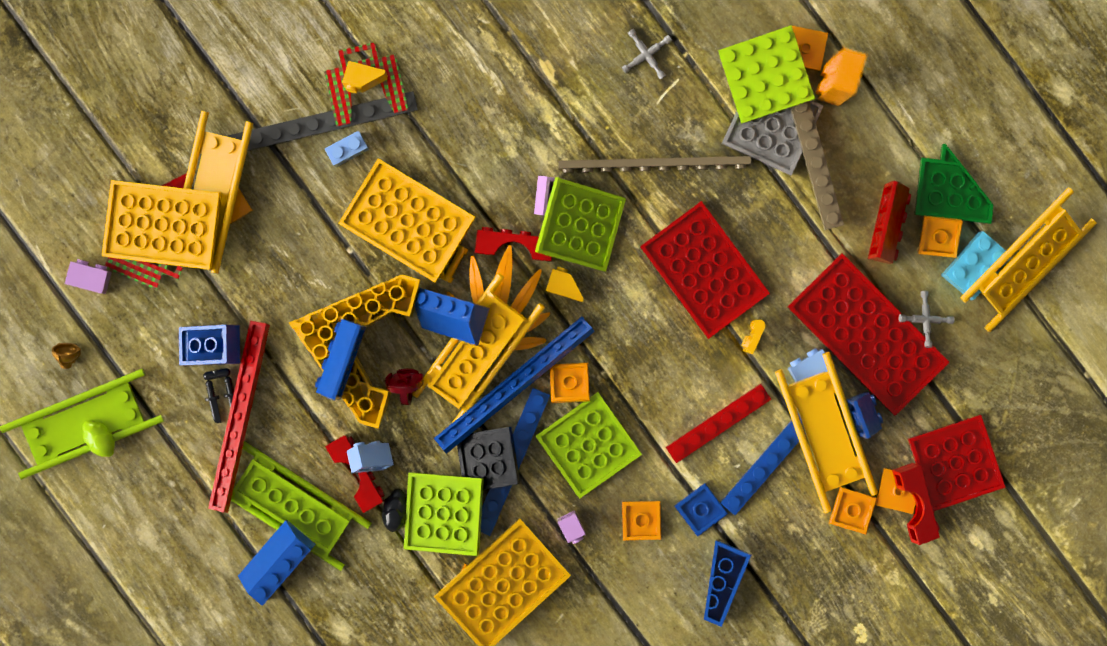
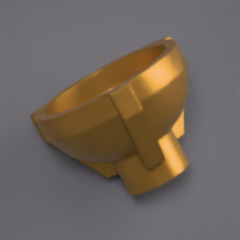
M58 343L52 347V355L61 368L69 369L72 367V363H75L81 355V348L72 343Z

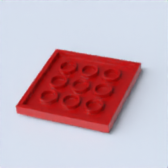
M979 414L908 438L915 463L921 465L925 471L924 479L930 490L929 498L935 511L1005 488L982 415Z

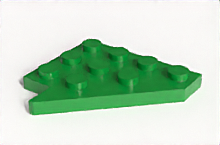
M946 144L941 145L940 160L921 158L914 215L962 219V221L992 224L994 204Z

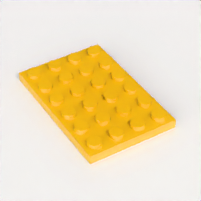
M378 158L338 224L437 283L476 217Z
M111 180L102 256L212 270L222 193Z
M519 518L443 587L434 598L478 646H495L571 575Z

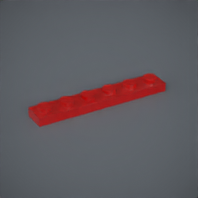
M760 383L665 448L675 463H678L772 399Z

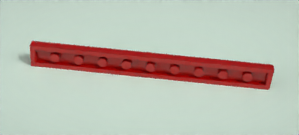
M250 320L208 509L224 513L229 511L270 324Z

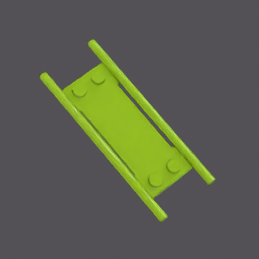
M143 368L0 426L2 433L20 426L22 427L37 464L34 467L19 472L20 479L22 480L91 452L89 446L85 445L59 456L61 453L86 444L83 440V424L85 421L91 420L104 424L110 433L122 429V431L112 434L115 441L164 422L162 415L144 421L131 385L128 383L145 376ZM107 391V393L104 394V395H101V396L96 397V398H94V399H92V400H89V401H87V402H84V403H82V404H79V405H77V406H74V407H72V408H69V409H67V410H64V411H62V412H60V413H57V414L52 415V416H50V417H47V418H45V419L43 418L44 416H47V415H49V414H52V413H54V412H57V411L62 410V409H64V408H66V407H69V406H71V405H74V404H76V403H79V402H81V401H84V400H86V399H89V398H91V397H94V396H96V395H98V394H101V393Z
M244 441L243 450L253 455L254 458L234 487L231 501L276 530L287 519L316 544L310 552L341 571L345 564L329 555L347 525L351 519L366 529L372 523ZM273 470L278 471L279 473H281L282 475H284V476L287 477L288 479L292 480L293 482H295V483L298 484L299 486L303 487L304 489H306L307 491H309V492L312 493L313 495L317 496L318 498H320L321 500H323V501L326 502L327 504L331 505L332 508L328 507L327 505H325L324 503L320 502L319 500H317V499L314 498L313 496L309 495L308 493H306L305 491H303V490L300 489L299 487L295 486L294 484H292L291 482H289V481L286 480L285 478L281 477L280 475H278L277 473H275Z

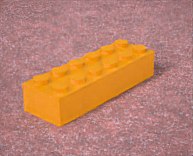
M846 48L837 52L828 63L826 62L823 65L820 75L823 76V80L818 83L815 92L818 95L817 100L840 106L856 93L867 55Z

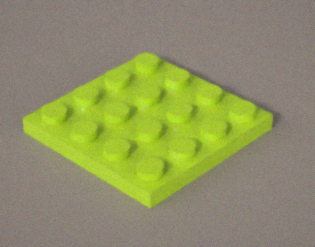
M792 25L718 50L741 124L815 100Z
M555 177L535 252L606 272L626 198Z
M598 392L590 397V401L582 402L535 436L579 499L642 455Z
M409 472L404 549L479 556L484 478Z

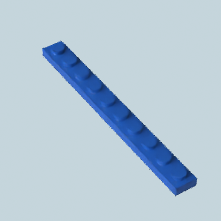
M580 317L434 438L435 441L447 454L594 333L593 328L583 317Z

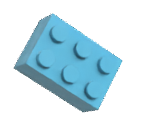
M984 231L978 232L941 276L964 294L1006 250ZM978 290L969 300H975L981 291Z

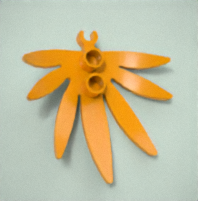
M508 245L495 274V277L498 273L503 275L504 279L493 293L506 304L512 280L511 245ZM472 255L470 259V289L473 304H476L484 293V287L475 256ZM539 269L527 281L511 305L520 314L535 291L542 269ZM447 292V296L456 298L452 293ZM550 312L540 314L529 331L544 322L550 316ZM511 337V339L509 340V342H508V343L506 344V346L503 348L504 350L507 348V346L509 345V343L512 341L513 337ZM523 337L515 350H525L545 343L547 339Z

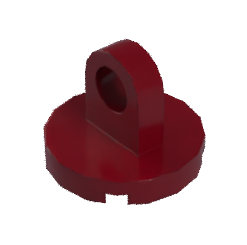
M410 368L399 369L393 375L389 373L385 378L386 389L400 395L401 405H411L412 392L423 386L422 373L419 374V371Z

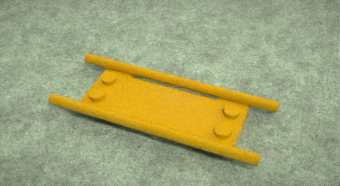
M201 111L184 189L192 188L199 154H202L193 190L222 193L213 269L211 270L212 273L219 274L254 123L246 121L242 140L206 132L205 128L209 112Z
M1068 187L960 297L966 303L980 290L996 309L998 314L984 327L989 333L1097 224L1091 218L1079 229L1068 212L1061 207L1074 193L1071 188ZM1043 224H1045V225L1038 231V233H1037L998 273H996V272L1008 261V259H1009Z
M499 273L476 303V305L489 308L478 346L460 341L445 364L441 366L459 341L458 339L451 338L424 375L423 386L412 392V395L418 398L428 384V387L455 407L461 409L453 422L475 405L545 309V306L539 303L527 319L494 295V291L504 279V276ZM511 337H513L512 341L509 343V345L507 346V348L504 350V352L501 354V356L499 357V359H498V360L496 361V363L493 365V367L491 368V370H490V371L488 372V374L485 376V378L483 379V381L480 383V385L477 387V389L474 390V388L477 386V384L479 383V381H480V380L482 379V377L485 375V373L487 372V370H488V369L490 368V366L493 364V362L495 361V359H496V358L498 357V355L501 353V351L503 350V348H504V347L506 346V344L509 342V340L511 339Z
M825 352L822 355L828 369L827 372L824 371L789 384V386L782 369L775 371L824 513H829L832 510L825 493L827 491L865 478L871 496L877 495L878 491L830 352ZM835 393L838 398L857 456H855L853 448L851 446L844 422L842 420L834 396Z

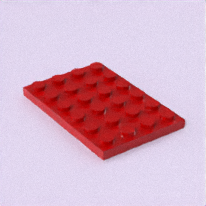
M702 201L640 246L707 339L770 294Z

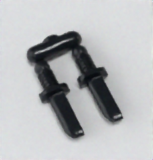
M228 368L205 372L203 375L204 379L208 380L205 383L208 393L205 401L210 403L215 423H222L217 399L220 398L219 395L215 396L213 382L210 380L226 377L224 382L226 383L227 394H224V398L228 397L231 409L234 388L232 379L227 377L231 373Z

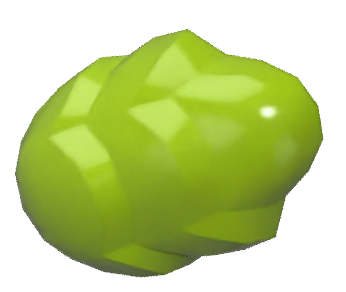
M91 420L85 421L83 424V440L90 450L101 457L113 456L115 440L104 424Z

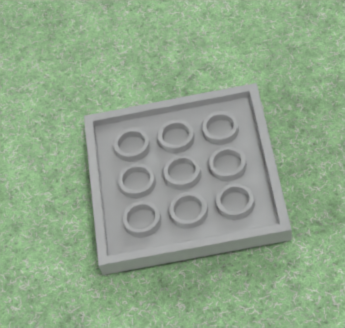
M809 101L816 123L823 105ZM790 108L741 124L738 112L736 111L721 143L790 176L802 154V148Z

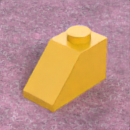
M348 61L342 83L348 92L357 93L358 91L364 93L387 80L388 75L386 70Z
M558 266L556 270L552 269L546 291L583 302L584 298L572 275L568 274V269Z

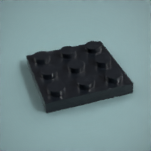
M512 427L471 433L457 445L462 477L484 478L483 490L520 484Z

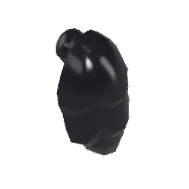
M395 489L384 500L382 520L384 526L390 532L401 529L405 524L407 499L401 489Z

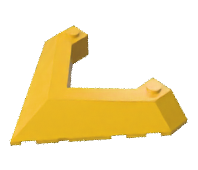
M401 274L302 318L291 321L289 324L300 337L307 350L312 354L319 367L322 368L324 359H328L330 351H328L331 340H335L337 333L334 330L338 321L341 322L342 319H346L367 328L392 313L413 317L420 279ZM356 355L342 399L360 424L379 429L387 410L391 392L373 386Z

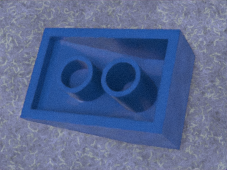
M240 325L179 327L180 366L240 364Z
M864 392L846 399L858 436L867 439L882 429L883 419L880 413H876L874 406L877 404L873 394L870 395L869 392Z

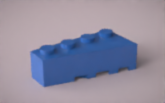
M715 540L704 620L722 627L752 554Z

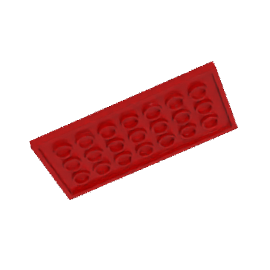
M843 253L787 306L894 416L950 363L933 345L931 348H925L924 342L926 338L910 321L899 322V315L902 313Z

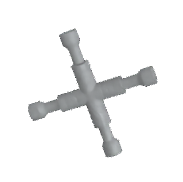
M634 29L630 30L628 35L634 39L635 45L641 54L628 65L622 66V70L626 74L630 71V68L646 60L651 68L655 69L658 78L661 80L666 74L660 70L657 61L652 55L659 51L663 45L672 42V39L667 35L661 42L655 43L647 49L643 41H640L637 37L636 31Z
M921 291V297L923 298L922 315L906 316L905 314H900L899 322L912 321L913 323H923L926 338L924 345L925 348H931V323L940 324L941 322L954 324V317L930 316V307L927 299L929 293L928 291Z

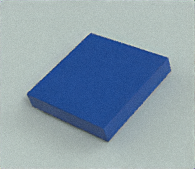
M706 483L674 505L697 537L728 514Z

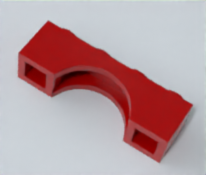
M482 227V230H477L476 254L495 255L497 250L504 244L515 242L522 244L529 250L532 260L552 261L551 256L535 252L539 237L531 236V232L520 231V234H512V230L501 229V232H493V228Z
M346 434L326 445L325 448L334 463H347L350 465L347 450L353 448L356 442L352 436L348 437ZM372 471L358 473L360 486L354 498L363 513L384 502L383 497L385 493L373 481L376 478Z
M910 463L892 470L896 487L909 491L915 499V514L907 523L911 542L922 545L940 538L938 532L940 528L934 517L935 509L929 498L930 490L925 483L924 469L921 465Z

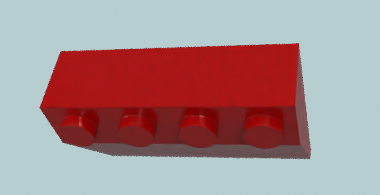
M892 181L884 185L868 254L869 260L893 264V261H896L898 258L899 250L896 249L897 243L902 240L903 231L900 230L902 223L905 224L907 212H905L906 204L909 205L911 200L910 188L898 181Z

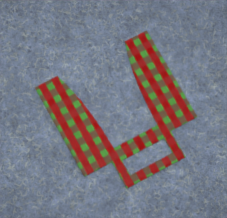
M375 42L338 51L341 67L324 71L336 127L351 123V92H348L342 83L348 65L344 55L371 49L373 58L356 61L355 63L371 67L376 66L378 69L386 70L387 80L380 84L394 113L408 110L396 54L378 58Z
M111 257L107 258L105 264L108 270L156 290L162 274L178 280L183 266H177L176 271L173 272L167 269L168 264L156 266L149 262Z

